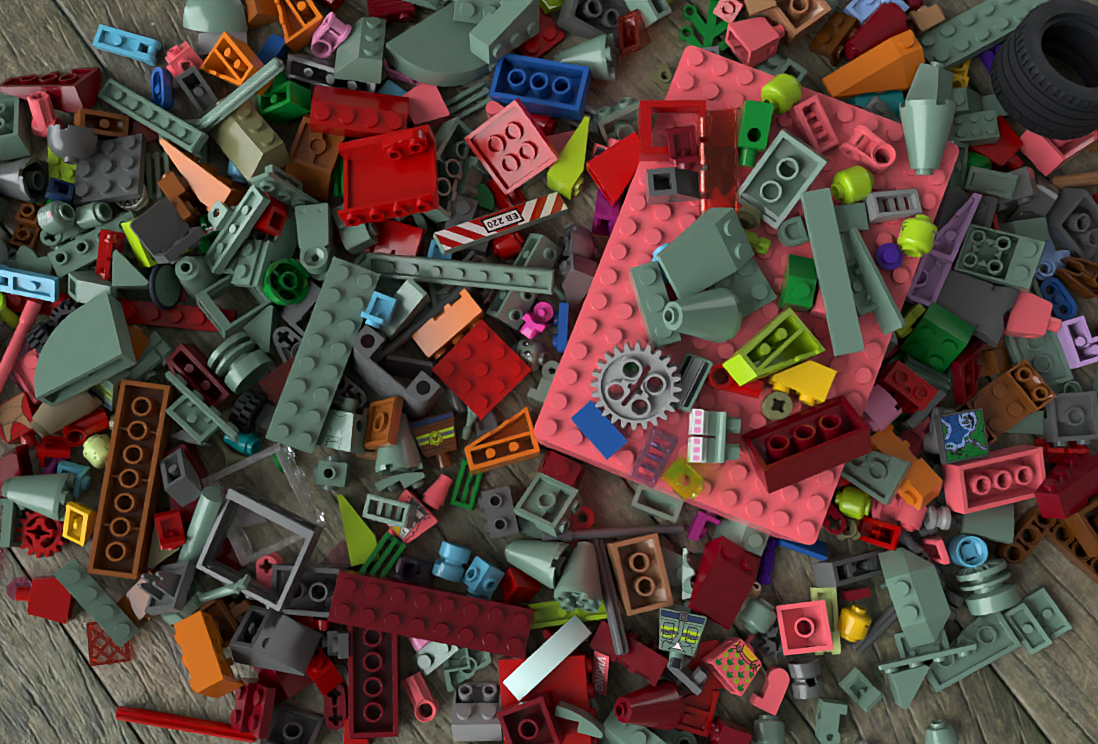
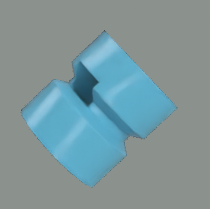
M961 534L954 535L945 544L949 561L953 564L974 568L983 564L987 559V546L978 537Z
M443 540L439 550L441 558L435 561L431 573L446 580L460 583L465 571L462 566L468 563L472 550Z

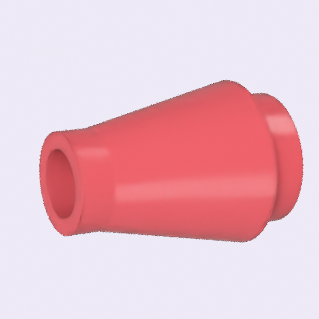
M441 474L423 493L422 502L438 511L439 507L444 505L453 480Z

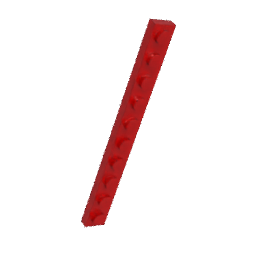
M6 293V307L14 313H22L27 301L30 300L42 305L38 315L50 316L54 308L64 300L66 301L72 297L69 294L59 293V299L56 302ZM116 299L122 304L125 320L128 324L219 333L200 307L176 305L171 310H162L154 302ZM220 309L230 323L237 320V311Z

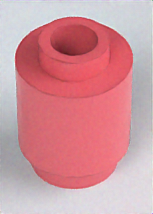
M903 501L896 521L900 523L899 527L909 532H913L914 529L920 530L928 508L924 506L919 511L913 505Z

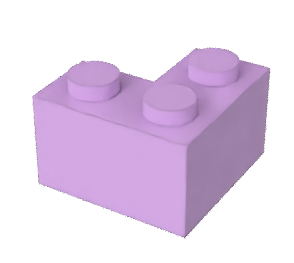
M1084 315L1062 322L1060 329L1056 333L1070 369L1097 362L1098 336L1091 337Z

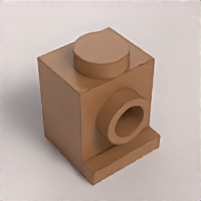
M937 4L929 8L923 6L916 12L912 11L907 16L909 20L906 21L907 28L912 27L913 34L918 38L940 26L945 20L944 12Z

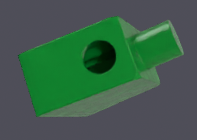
M746 100L739 108L733 150L740 152L738 166L754 168L757 154L765 151L774 104ZM747 135H751L755 142H751Z

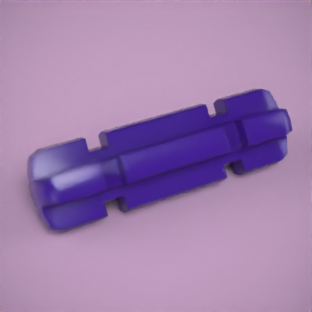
M768 538L761 556L759 567L761 573H758L757 581L763 585H770L772 581L770 574L773 572L776 556L774 549L777 550L778 543L773 538Z

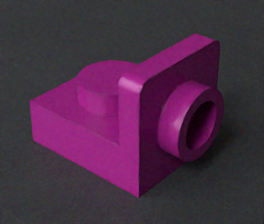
M707 510L703 512L697 511L686 537L697 542L699 538L702 539L707 531L706 520L719 526L722 521L716 519L717 514Z

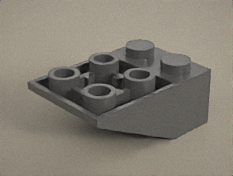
M250 605L229 646L235 663L304 676L319 645L322 634L273 609Z

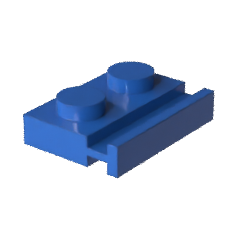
M559 303V311H554V325H558V334H553V348H557V354H564L567 346L569 303Z

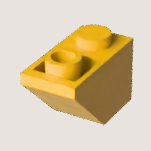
M810 360L769 377L767 383L772 384V389L776 392H783L787 395L789 392L799 396L798 400L800 402L814 406L815 403L820 404L825 401L837 371Z

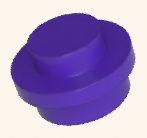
M885 243L878 247L875 252V262L883 270H894L903 261L902 250L893 243Z

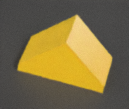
M69 501L66 504L62 536L84 547L95 529L98 510L84 503Z

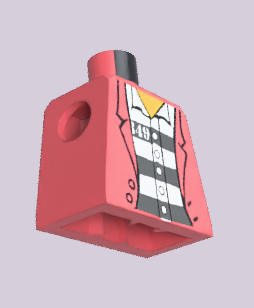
M406 489L398 500L417 505L413 527L402 528L387 524L390 527L387 532L398 540L401 539L405 544H409L438 524L440 520L410 489ZM398 506L394 508L392 519H395ZM387 539L385 543L389 546L391 541Z

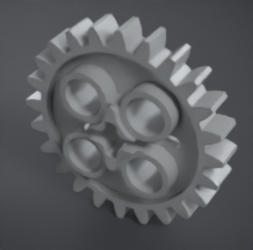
M637 340L635 347H631L630 343L625 341L623 350L616 344L614 345V354L605 351L604 357L607 361L603 359L598 360L597 365L601 369L593 370L592 375L597 379H593L590 386L597 389L592 391V397H600L595 406L605 407L602 413L603 417L610 413L612 414V424L618 419L622 420L621 428H624L627 422L631 423L633 430L636 429L637 423H641L644 430H646L648 421L658 426V417L667 420L668 414L666 410L674 412L675 405L672 402L680 401V396L674 393L682 391V385L675 383L681 380V374L673 373L677 369V363L668 364L671 355L660 356L662 347L652 351L651 342L645 348H641L640 340ZM628 362H635L639 369L631 372L624 365ZM649 365L651 369L642 378L641 387L637 386L628 403L623 405L622 401L630 393L632 384L637 383L642 371ZM651 377H658L663 383L660 386H653L648 380ZM618 384L623 387L624 392L620 394L613 393L610 386ZM637 399H642L648 405L645 408H638L633 402Z

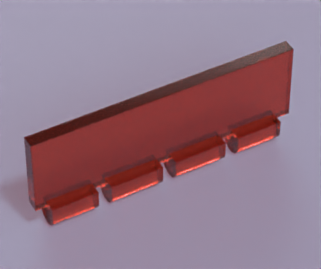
M737 109L707 110V116L698 117V136L707 137V142H699V154L701 155L699 165H707V170L699 171V193L707 194V198H699V217L709 208H734L735 213L737 211Z

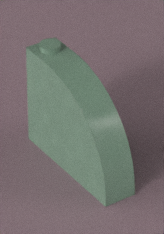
M455 1L386 43L384 58L407 77L425 84L443 87L468 84L483 77L490 71L493 73L498 62L497 60L489 65L470 51L469 33L477 24L453 21Z
M108 293L98 296L77 308L55 328L41 350L35 368L34 390L36 399L53 407L136 364L122 304Z

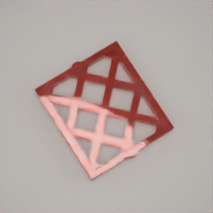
M96 621L86 623L90 666L111 665L113 663L131 661L129 641L124 644L125 652H123L119 646L111 642V637L107 639L102 634L104 632L103 629L99 632L93 627L95 624H98ZM92 631L96 634L94 639H92ZM99 637L106 642L102 648L94 644ZM108 644L115 649L110 656L104 652ZM93 648L98 651V653L95 656ZM118 652L123 656V659L114 660L113 657ZM100 654L107 658L104 662L96 661Z

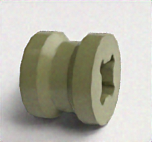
M783 392L771 393L761 403L763 415L770 420L786 418L793 408L791 398Z

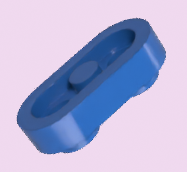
M156 67L150 79L151 102L169 111L174 104L172 97L173 78L168 69Z
M1047 278L1038 284L1043 299L1051 302L1053 305L1052 317L1059 318L1063 322L1076 316L1078 311L1077 304L1059 279ZM1046 287L1050 288V294L1046 292ZM1060 306L1064 309L1063 314L1059 311Z

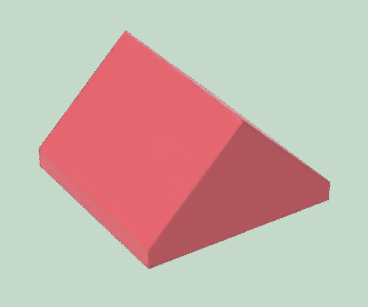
M825 600L776 606L784 655L834 650Z

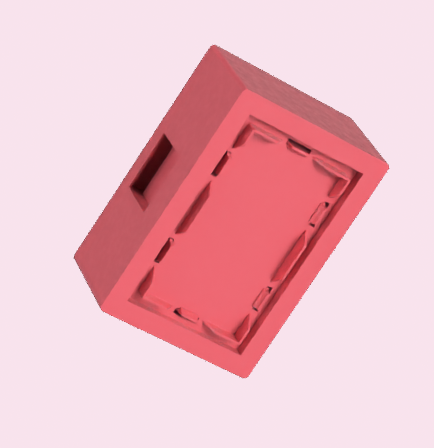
M691 45L686 47L665 100H706V110L711 112L710 126H706V136H711V146H718L720 149L722 147L733 149L739 108L746 100L762 102L761 90L775 76ZM801 86L802 96L799 102L817 94L840 144L821 153L830 161L807 191L830 188L831 192L832 180L837 172L859 165L844 156L840 151V146L843 143H847L854 134L853 129L855 126L862 125L890 144L896 151V159L888 170L883 174L873 175L874 187L872 192L917 188L923 212L922 215L930 217L932 219L931 223H933L959 154L957 145L947 141L938 170H933V175H916V170H910L902 124ZM809 107L803 110L804 115L811 112ZM789 111L782 115L772 113L767 146L765 151L757 154L755 166L782 129L789 130L807 143L791 118ZM659 113L651 133L652 147H667L665 129L695 125L697 142V113ZM815 117L807 120L809 125L817 121ZM821 126L812 130L813 135L822 131ZM747 135L751 142H755L751 135ZM825 135L824 137H822V138H820V139H818V140H816V141H817V143H818V145H819V144H821V143L827 141L828 138H827V136ZM875 155L878 162L886 163L882 156ZM641 161L535 424L534 435L540 445L602 470L663 492L688 504L715 513L718 516L766 533L769 536L811 545L817 540L844 464L768 494L756 474L741 435L778 421L766 418L761 411L762 400L767 395L776 392L772 389L773 385L767 383L769 377L777 373L764 377L759 399L723 390H714L708 386L705 380L691 409L727 412L726 416L741 419L740 433H726L725 444H739V459L724 461V463H687L688 438L713 437L688 435L689 413H685L675 408L674 412L666 410L668 414L667 420L658 417V426L648 421L646 430H644L641 423H637L636 429L633 430L629 422H627L624 428H621L622 420L618 419L614 422L613 425L628 442L608 460L605 459L570 419L590 400L596 405L597 400L600 399V397H592V391L597 388L590 386L593 379H597L592 375L593 370L601 369L597 365L598 360L603 359L607 361L604 357L605 351L614 354V345L616 344L623 350L625 341H628L631 347H635L637 340H640L641 348H645L649 343L629 279L630 268L650 263L654 257L653 252L658 247L671 243L709 208H734L736 213L743 205L733 199V197L754 169L739 166L733 172V184L725 196L719 194L717 187L709 190L700 188L701 200L647 205L644 182L647 169L677 167V165H673L669 161ZM701 161L694 162L693 167L683 169L700 173L704 165ZM831 193L833 206L845 205L838 199H835ZM904 197L906 210H909L907 197ZM800 199L784 221L801 215L808 234ZM894 199L896 211H898L896 199ZM883 201L885 212H887L885 201ZM908 218L868 224L869 231L859 232L874 262L875 252L878 247L885 243H893L898 246L897 238L904 220ZM760 219L761 224L759 227L746 229L757 234L759 239L762 236L771 241L769 250L765 255L755 252V248L752 247L755 253L752 257L778 298L743 318L740 329L735 337L723 343H714L679 333L681 337L679 344L663 348L660 355L663 357L670 354L671 359L668 364L677 363V369L673 373H677L687 352L713 362V366L724 363L771 319L785 311L786 309L778 308L777 306L787 256L791 254L814 259L810 241L796 247H786L778 240V229L776 230L762 219ZM904 253L901 265L894 270H883L876 264L900 312L920 258L911 257ZM664 283L669 301L678 300L671 284ZM793 311L825 348L824 352L810 360L837 371L825 401L844 395L862 418L893 332L884 335L871 311L858 317L865 351L834 356L827 320L810 316L808 311L805 313ZM649 365L644 368L637 383L632 384L630 393L622 401L623 405L628 403L636 387H641L642 378L651 369ZM715 370L714 380L719 384H724L727 379L726 374L721 370ZM651 377L648 380L653 386H660L663 383L658 377ZM618 384L610 386L613 393L620 394L624 392L623 387ZM789 392L788 396L792 400L793 408L788 416L813 407L798 400L799 396ZM637 399L633 402L638 408H645L648 405L642 399ZM598 407L600 411L603 413L605 407ZM610 413L606 417L611 422L612 414Z

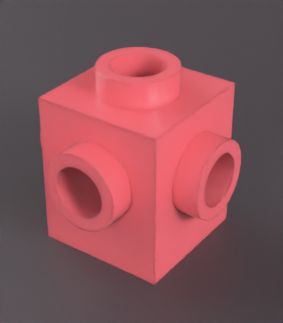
M186 41L180 46L172 47L165 57L169 63L166 68L174 77L193 65L199 70L203 64V60Z

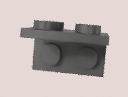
M952 186L946 187L935 220L938 232L970 199L971 194ZM982 196L970 223L991 228L998 198Z

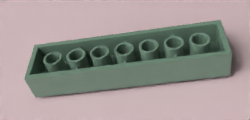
M333 256L268 427L266 439L312 454L353 348L354 339L364 319L360 315L362 311L366 312L380 277L379 273Z

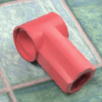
M37 91L27 96L33 116L31 128L35 137L47 138V127L51 125H60V129H64L62 120L55 115L50 95L46 91Z
M419 671L401 682L414 707L415 717L421 722H429L438 714L440 705L437 699L433 697L423 674ZM428 703L431 705L433 710L431 715L423 713L422 704Z

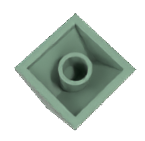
M115 250L112 263V286L129 294H150V274L144 268H140L135 259Z

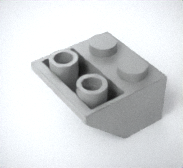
M500 682L460 683L455 687L451 723L453 741H502V728L496 714L501 709Z

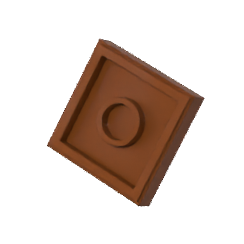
M395 396L370 403L363 443L364 449L374 450L396 445L404 398Z

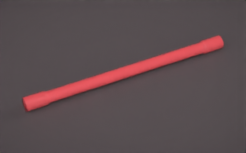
M27 301L19 318V324L0 363V394L24 344L25 336L29 333L41 310L42 305L33 301Z

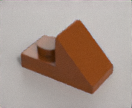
M1005 347L978 354L977 364L982 365L979 378L1004 372L1011 368Z

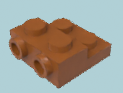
M174 171L164 174L162 179L157 182L159 187L185 222L192 227L199 226L201 224L200 217L203 213L197 205L201 202L183 176L179 178Z

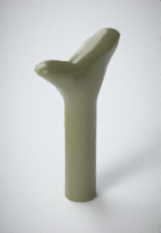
M217 431L210 437L224 456L222 473H227L233 464L248 459V456L233 452Z

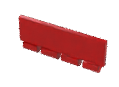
M389 219L373 222L379 233L376 235L378 243L362 250L364 252L417 256L425 230ZM337 228V243L343 245L339 229Z

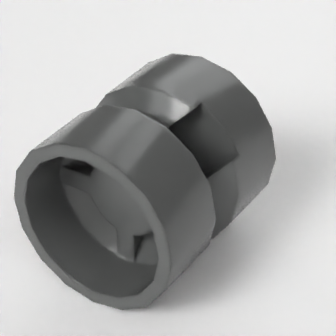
M800 658L787 663L789 675L794 679L791 683L794 698L811 699L825 695L823 679L818 676L821 674L818 658Z

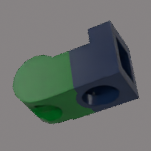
M50 177L45 198H48L46 205L57 200L70 205L75 184Z

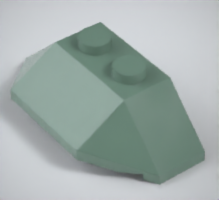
M903 547L896 548V551L888 550L878 553L892 602L910 648L935 642L951 614L935 565Z

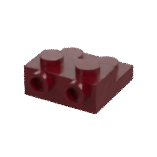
M240 677L244 685L235 689L236 703L230 715L231 727L240 733H250L258 739H268L276 688L259 678Z

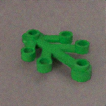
M709 0L706 24L698 15L694 5L690 4L684 7L683 18L693 23L703 36L704 41L702 46L693 35L694 32L690 26L681 28L679 33L681 41L698 48L712 47L713 39L725 32L729 24L723 20L715 26L717 15L713 11L719 0ZM691 10L694 14L688 15L686 11ZM740 13L736 17L738 21L742 19ZM687 31L690 33V36L686 37L682 33ZM725 39L715 45L719 46L722 52L726 49H731L725 42Z

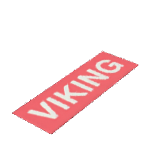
M594 651L592 683H594L595 692L606 696L609 657Z

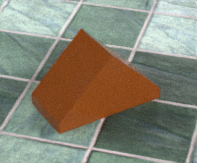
M244 0L241 3L246 17L247 29L279 21V12L274 0Z

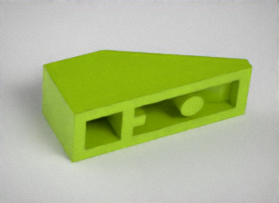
M342 494L337 495L351 566L362 565L380 540L377 541L376 535ZM383 546L381 547L377 555L374 557L372 562L378 561L380 559V555L384 553Z

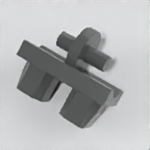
M684 656L682 670L667 667L670 671L666 676L676 683L680 690L685 693L689 688L697 696L702 692L705 681L710 673L703 665H699L694 671H691L686 666L692 660L690 656Z

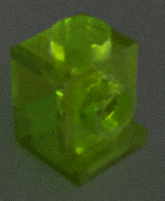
M681 456L677 457L659 476L683 500H687L688 497L694 500L704 489L701 483L705 479L688 465ZM682 475H687L690 479L687 486H683L680 483Z

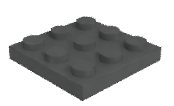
M141 133L98 141L97 149L93 156L87 160L79 161L76 167L73 205L80 207L96 201L108 204L142 198L147 138Z

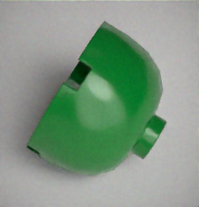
M281 258L275 260L267 267L264 273V288L262 290L266 297L275 304L287 306L299 303L306 298L310 291V285L308 286L307 278H310L309 273L296 259Z

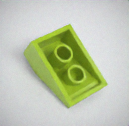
M587 116L584 117L560 153L561 157L555 161L547 173V187L555 192L558 191L561 196L569 201L574 196L578 197L584 188L583 183L585 179L583 175L589 118Z

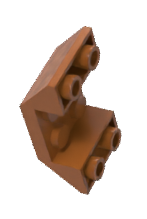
M311 112L303 116L290 149L289 158L291 162L286 165V173L302 182L304 193L312 198L328 203L334 188L332 176L340 158L338 143L346 142V139H352L353 137L311 132L309 125Z
M1025 358L977 391L976 395L965 405L959 404L953 410L957 412L982 408L987 444L989 446L1001 434L1031 413L1041 409L1057 396Z

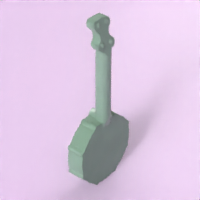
M246 574L237 583L206 591L203 584L197 578H194L190 584L187 601L182 611L160 615L169 625L175 624L192 615L200 607L201 603L234 593L239 594L242 589L245 590L251 577Z

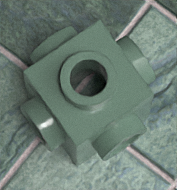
M327 456L326 461L319 460V464L315 465L313 475L314 479H316V484L323 485V490L337 491V486L349 487L352 464L340 463L341 458Z

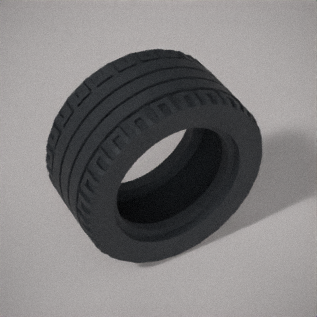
M1050 0L1041 3L1026 15L995 54L990 69L991 84L995 96L1004 111L1015 122L1030 132L1046 138L1068 140L1081 138L1098 128V6L1082 0ZM1043 53L1058 57L1072 66L1081 76L1086 87L1077 85L1061 76L1048 63Z

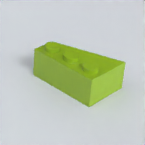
M789 307L771 319L722 365L739 386L806 362L824 352L825 348Z

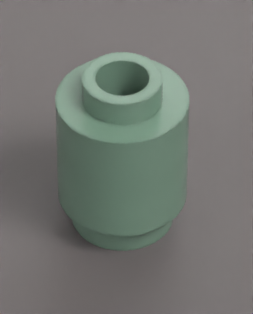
M96 201L77 207L75 210V221L83 229L106 224L112 218V210L105 202Z

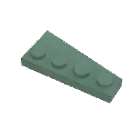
M872 449L871 453L846 462L841 476L884 505H890L912 462Z
M1000 611L978 615L949 643V646L974 641L977 643L978 649L972 650L973 654L958 657V654L948 655V660L933 662L932 660L927 665L930 669L926 677L935 692L945 689L1022 646Z

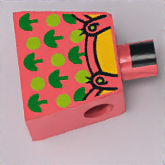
M751 634L745 641L740 638L729 637L701 660L729 693L742 696L761 667V661L754 654L761 643Z

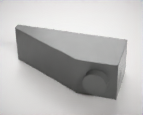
M885 549L812 563L817 587H839L882 575L883 570L878 553L885 552Z

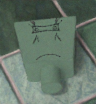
M344 397L341 411L328 410L315 445L365 455L363 443L368 418L355 414L358 400Z

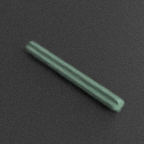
M277 57L270 60L192 126L206 134L282 72L285 68L283 61Z

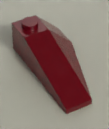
M100 67L74 68L71 70L72 73L63 75L59 71H53L40 78L38 74L10 77L0 84V92L27 100V96L31 93L46 91L50 95L54 109L62 112H77L80 108L90 109L97 103L101 70Z

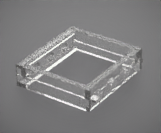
M278 443L201 479L204 487H220L223 504L227 491L221 478L275 453L306 519L323 528L326 527L322 517L324 514L320 509H317L314 503V493L310 488H307L304 482V472L300 466L296 465L294 451H291L287 445ZM237 512L226 531L242 567L304 538L295 533L255 552Z

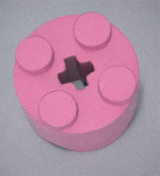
M879 384L873 386L862 415V420L869 427L870 433L879 430L882 432L902 413L901 408L898 410L895 408L898 404L896 400Z

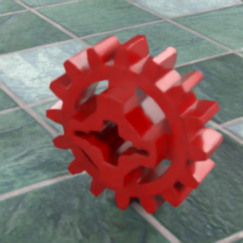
M35 511L25 512L27 519L19 520L23 526L16 528V531L21 532V536L17 537L16 540L23 541L21 549L29 548L27 552L29 556L36 554V558L52 557L54 552L60 553L63 551L61 545L69 544L65 537L62 536L64 522L53 520ZM38 530H44L45 532H50V534H45Z

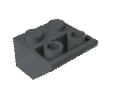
M310 279L308 280L310 291L306 298L299 303L285 306L279 312V315L302 336L305 333L321 290Z

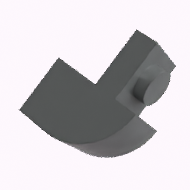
M1038 175L1035 180L1040 196L1032 198L1033 202L1017 206L1008 217V221L1045 217L1058 197V187Z

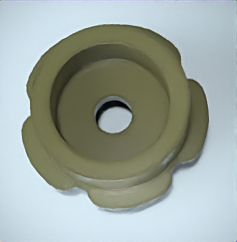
M745 204L736 211V215L743 228L751 229L759 227L761 224L762 213L755 206Z

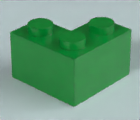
M283 71L275 76L271 86L265 91L263 96L257 95L259 115L278 126L311 112V90L290 80L288 81L285 78L286 73Z

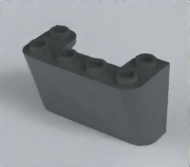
M366 324L354 339L351 360L352 372L381 398L387 399L395 396L404 398L401 413H406L408 420L411 422L422 420L444 395L446 390L423 371L419 373L407 388L379 365L385 357L380 350L388 345V343ZM426 381L422 383L417 389V385L419 382Z

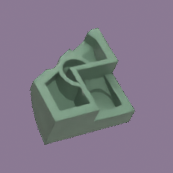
M462 647L444 661L447 691H453L457 685L466 679L468 680L479 669L492 662L491 653Z

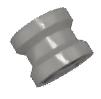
M933 505L926 506L928 508L924 517L926 529L939 527L941 530H948L951 524L950 508L948 506H941L940 508H935Z

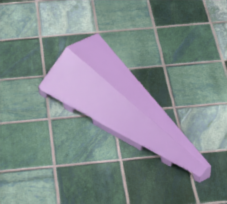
M973 193L970 199L938 232L932 251L928 254H923L919 260L905 301L913 305L920 303L926 309L932 302L936 303L982 195Z

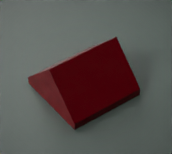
M253 666L260 680L276 688L274 705L290 698L313 683L307 672L302 676Z

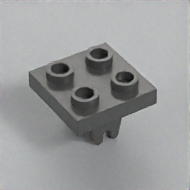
M185 561L162 565L159 567L156 575L142 574L141 578L146 583H139L138 588L150 595L144 612L150 615L181 612L187 601L190 584L194 579L196 564Z

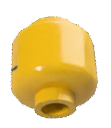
M853 604L852 607L846 606L841 609L837 629L842 638L851 642H857L866 638L872 623L871 617L866 613V608Z

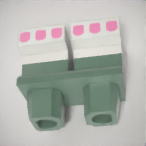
M691 409L689 412L688 435L709 436L713 438L689 437L687 463H724V461L739 459V444H725L726 433H740L741 419L726 416L727 412Z

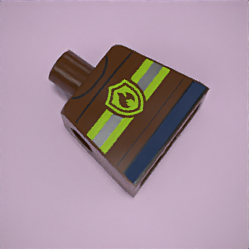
M453 411L409 423L424 458L436 457L439 469L453 466L449 452L459 450L456 417Z

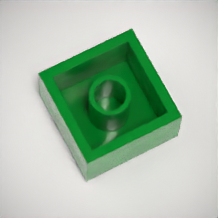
M932 302L913 325V330L905 337L900 349L942 374L968 344L975 327Z

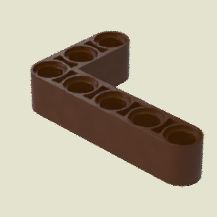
M1038 506L1030 507L1014 525L1013 543L999 542L995 548L997 558H1004L1006 563L1020 564L1044 538L1098 585V569L1097 571L1094 569V563L1098 561V557H1088L1064 519L1044 518L1040 523L1038 520V514L1040 513ZM1060 528L1062 531V536L1058 539L1056 533L1057 530ZM1025 529L1029 534L1026 541L1022 536ZM1077 545L1080 546V553L1078 555L1075 552ZM1011 547L1013 549V556L1009 559L1007 551Z

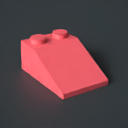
M1095 129L1092 133L1081 138L1068 140L1046 138L1027 130L1020 137V140L1023 142L1020 151L1046 177L1098 140V130Z

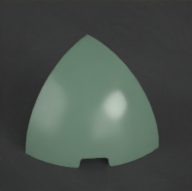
M187 0L183 14L184 28L215 33L248 31L244 9L240 0Z

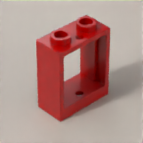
M640 100L638 108L639 162L669 161L667 147H652L651 113H697L698 154H701L704 149L711 146V136H706V126H710L711 112L706 110V100Z
M899 360L881 366L873 385L879 384L888 393L893 392V398L898 403L895 407L901 408L904 414L924 410L938 392L936 388Z

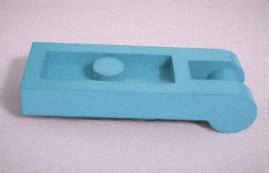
M99 24L92 44L96 49L142 61L152 66L156 65V54L162 47V43L157 40ZM143 46L148 47L147 53L142 52Z
M0 264V291L56 302L59 299V277L10 268L7 265Z

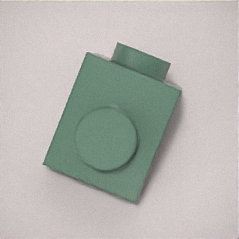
M856 667L839 683V686L865 712H868L883 697L882 693Z

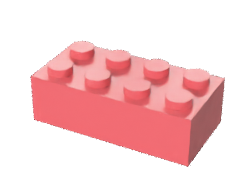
M1026 444L990 451L988 457L941 464L946 506L951 511L962 514L1035 498L1034 492L1046 478L1042 447Z

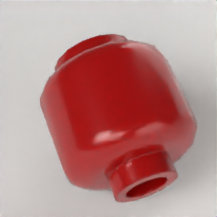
M520 230L491 239L493 245L490 246V249L497 258L501 257L504 260H510L520 253L526 241Z

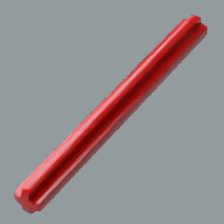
M128 706L118 707L115 715L117 720L250 743H254L257 740L250 733L238 732L231 727L232 724Z

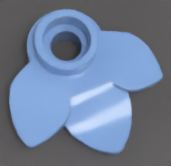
M1051 238L1050 241H1046L1045 251L1040 262L1045 272L1042 273L1039 268L1035 278L1043 281L1053 277L1057 268H1065L1066 265L1060 259L1070 257V251H1056Z

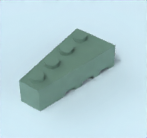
M458 117L443 122L435 135L439 209L423 213L434 223L450 220L452 214L450 211L451 205L457 195V183L462 177V165L464 160L467 159L470 148L464 138L473 131Z

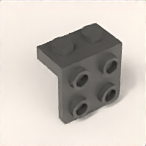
M166 198L158 201L130 223L131 230L158 264L176 263L183 257L181 253L186 249L191 250L201 243L199 239L205 235L200 226L190 228L173 204Z

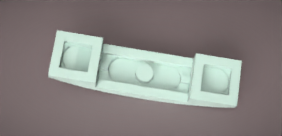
M574 615L506 678L503 683L520 701L580 645L591 632Z

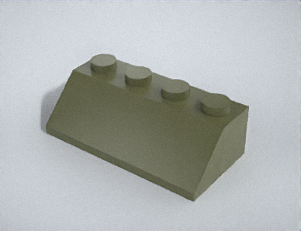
M225 98L219 100L216 105H218ZM247 100L207 132L250 185V178L265 173V166L273 164L278 168H282L291 162L284 142Z

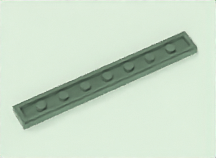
M377 252L367 253V269L379 273V278L407 280L411 277L414 281L541 294L554 293L555 269Z

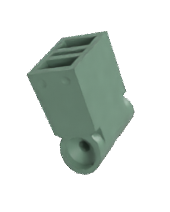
M328 203L295 206L298 243L301 250L300 262L316 282L323 285L333 256L338 257V227L335 223L332 209Z

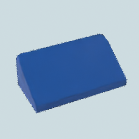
M271 34L257 54V57L266 65L275 57L282 60L290 48L285 44L284 38Z
M777 538V545L818 560H827V545L823 541L816 540L815 543L807 545Z

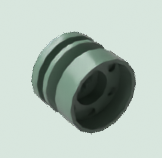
M245 332L237 333L222 343L212 353L207 363L213 371L216 370L215 373L218 377L226 376L224 383L235 395L242 394L256 385L273 365V361L263 350L255 351L256 343L250 340V337Z
M1004 558L987 559L979 566L974 568L965 567L955 573L957 581L962 582L959 585L962 591H973L964 597L971 615L995 613L1010 608L1021 601L1015 583H1002L1011 576L1009 570H1003L1008 566Z

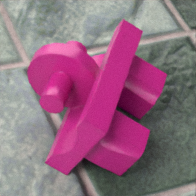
M548 302L537 303L533 310L525 313L522 319L526 323L520 332L532 340L534 336L537 337L540 332L548 329L553 323L550 320L554 315L553 306Z

